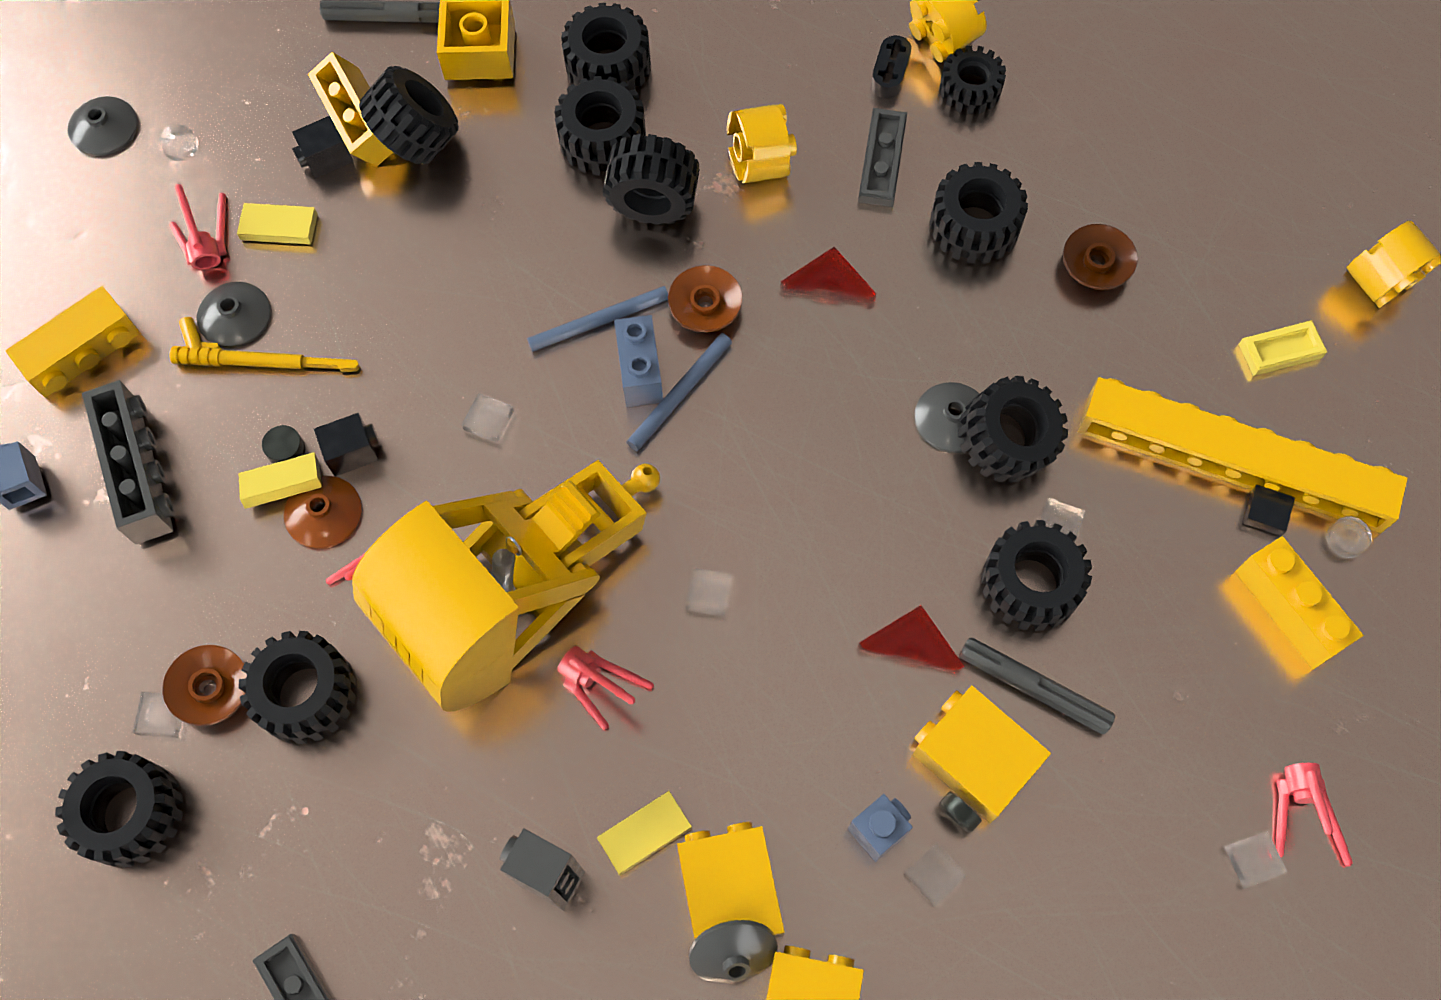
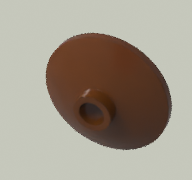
M1090 224L1075 230L1067 239L1063 249V261L1069 274L1082 285L1093 289L1108 290L1119 287L1131 278L1137 267L1138 255L1133 242L1121 230L1109 225ZM1093 261H1099L1102 265H1098Z

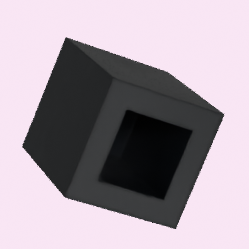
M330 116L292 131L298 144L292 150L301 168L309 166L315 179L354 162Z
M359 413L314 428L324 462L334 476L379 461L374 448L380 445L375 428L372 423L365 425Z

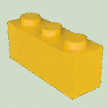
M331 52L308 73V76L350 154L377 167L394 152L376 138L361 116V110L359 109L360 99L370 87L359 67Z
M102 285L6 349L5 352L25 379L46 398L64 388L68 382L84 371L95 367L100 360L118 348L127 345L131 339L140 334V331Z
M1283 536L1251 555L1235 571L1313 670L1364 636Z

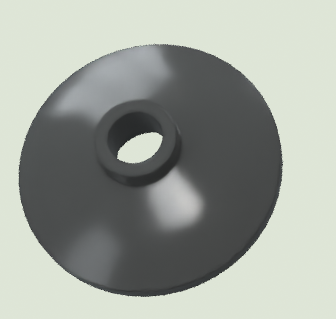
M111 96L94 98L83 103L73 112L68 121L67 135L73 146L84 154L90 156L110 155L123 149L134 138L138 129V117L133 107L123 99Z
M229 282L216 287L204 297L197 311V325L201 334L210 343H218L223 348L242 347L255 341L264 333L271 319V305L265 293L257 286L246 282ZM233 306H234V308H233L232 310L226 311V310L229 309L230 307H233Z
M955 382L941 383L928 389L920 397L915 409V425L920 436L930 446L948 453L963 452L961 445L965 443L964 438H958V429L963 426L959 420L961 414L966 411L965 407L980 393L967 385ZM948 409H958L961 414L957 416L952 415Z
M750 920L728 921L705 930L694 940L689 950V962L692 970L705 980L718 983L738 982L751 978L765 970L773 962L775 951L777 952L778 945L772 930L761 923Z

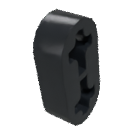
M889 36L881 44L871 81L872 91L881 98L895 97L902 89L912 47L910 42L902 36ZM893 51L899 52L896 60L890 59ZM886 73L892 74V79L889 83L883 82Z

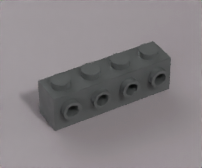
M120 380L83 392L82 397L116 528L135 545L173 532L170 517L175 515V511L169 496L163 493L161 483L165 482L166 478L160 463L154 460L152 450L156 449L157 446L151 430L145 427L143 417L148 416L143 399L139 394L134 396Z

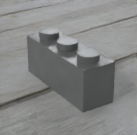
M523 828L519 837L513 835L508 840L500 855V860L504 862L500 871L520 887L563 911L585 873L572 854Z

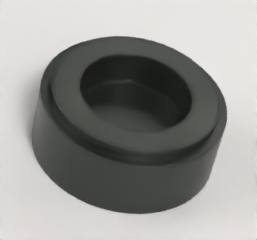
M279 425L271 428L264 435L262 450L272 463H277L301 456L304 450V442L294 428L287 425Z
M950 791L939 802L940 808L967 832H973L982 822L981 818L964 801Z

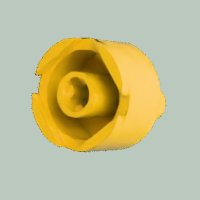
M979 0L910 1L913 20L909 23V29L917 40L924 39L930 45L933 57L940 63L945 61L950 54L954 55L957 49H964L984 35L987 23L984 11L978 15L974 6Z
M783 104L747 108L729 113L727 136L734 135L733 147H728L734 174L739 181L743 180L742 183L758 182L790 175V156L796 155L797 145L795 136L788 134L786 127L787 115Z
M1406 221L1378 240L1379 243L1369 251L1366 249L1346 269L1380 309L1399 295L1398 293L1404 289L1406 291L1423 280L1426 277L1425 274L1427 275L1440 266L1441 253L1412 221Z

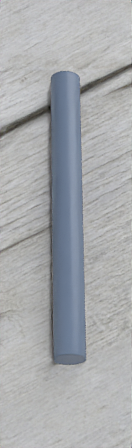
M665 286L659 287L527 338L532 352L616 319L667 301V289Z
M721 333L630 436L626 442L633 450L639 451L732 344L731 339L726 334Z

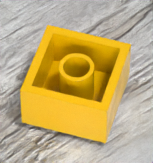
M440 0L437 56L444 79L513 78L515 20L511 1Z

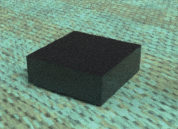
M1256 484L1251 490L1243 524L1282 536L1287 531L1295 497Z

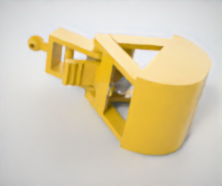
M597 460L534 501L523 489L432 506L426 500L394 523L362 557L352 578L354 601L444 711L452 712L467 708L511 682L512 669L585 596V593L597 584L600 576L589 566L642 531L647 512L632 496L638 492L647 493L654 491L659 485L660 473L651 464H641L633 470L631 479L621 485L603 464ZM594 490L618 516L619 520L614 523L588 493ZM481 523L464 542L452 530ZM593 523L601 532L584 544H581L577 538ZM480 553L492 565L491 574L476 558ZM532 611L537 618L516 639L518 615Z

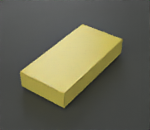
M244 203L237 235L243 241L311 245L318 213L315 207Z
M1312 320L1245 337L1238 344L1253 376L1321 359L1327 353Z
M315 452L238 473L240 501L245 509L322 487L319 461Z
M670 791L599 835L597 839L619 876H621L690 831L692 826Z

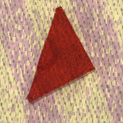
M835 247L782 280L780 286L783 292L868 303L876 299L875 291Z
M922 605L858 644L860 651L954 673H958L964 668V665Z

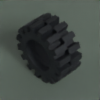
M971 45L966 46L964 53L959 48L955 51L954 55L950 54L947 57V61L943 66L940 89H942V98H947L946 104L951 107L956 103V111L961 112L963 107L968 108L967 114H973L975 108L978 109L980 114L985 112L986 106L989 109L994 107L995 102H998L1006 78L1005 65L1001 66L1003 60L1000 56L993 59L994 51L989 50L985 54L983 53L984 47L978 46L977 51H973ZM975 75L983 79L985 83L970 85L961 80L960 77Z

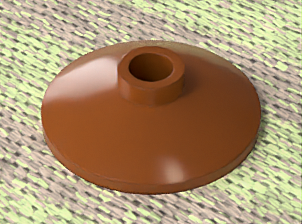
M710 265L695 266L679 274L671 284L668 293L669 309L675 320L685 328L696 332H714L725 328L738 316L742 306V291L737 280L724 269ZM703 302L711 304L709 307H701L699 305Z
M321 476V488L293 495L287 499L284 508V523L288 533L296 542L311 549H329L342 544L354 534L362 518V501L356 489L344 479L335 476ZM325 503L323 510L319 512L313 511L316 505Z
M202 645L185 651L172 662L164 676L162 694L167 708L176 718L190 725L207 726L227 719L241 706L239 697L246 694L238 688L239 679L247 677V674L242 671L244 663L233 651L218 645ZM207 684H216V690L212 694L203 695V688Z

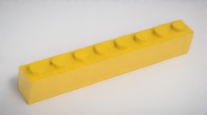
M1097 378L1089 394L1077 431L1250 490L1257 484L1295 497V505L1379 533L1384 532L1399 519L1408 479L1393 473L1389 468L1367 465L1355 461L1349 455L1342 453L1334 454L1316 448L1310 442L1294 441L1279 436L1270 429L1254 428L1239 423L1233 417L1218 416L1202 411L1196 405L1178 403L1163 398L1157 392L1141 391L1126 386L1122 381L1112 378Z

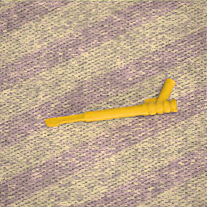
M184 317L179 320L186 346H172L170 349V361L172 364L216 367L232 365L286 369L310 367L340 369L343 373L355 372L360 369L358 361L351 359L304 357L301 354L223 350L218 343L201 342L192 317Z

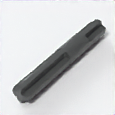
M321 0L319 9L320 15L324 20L438 23L440 2Z
M969 638L960 652V658L1100 734H1106L1112 727L1115 714L1110 710L975 638Z

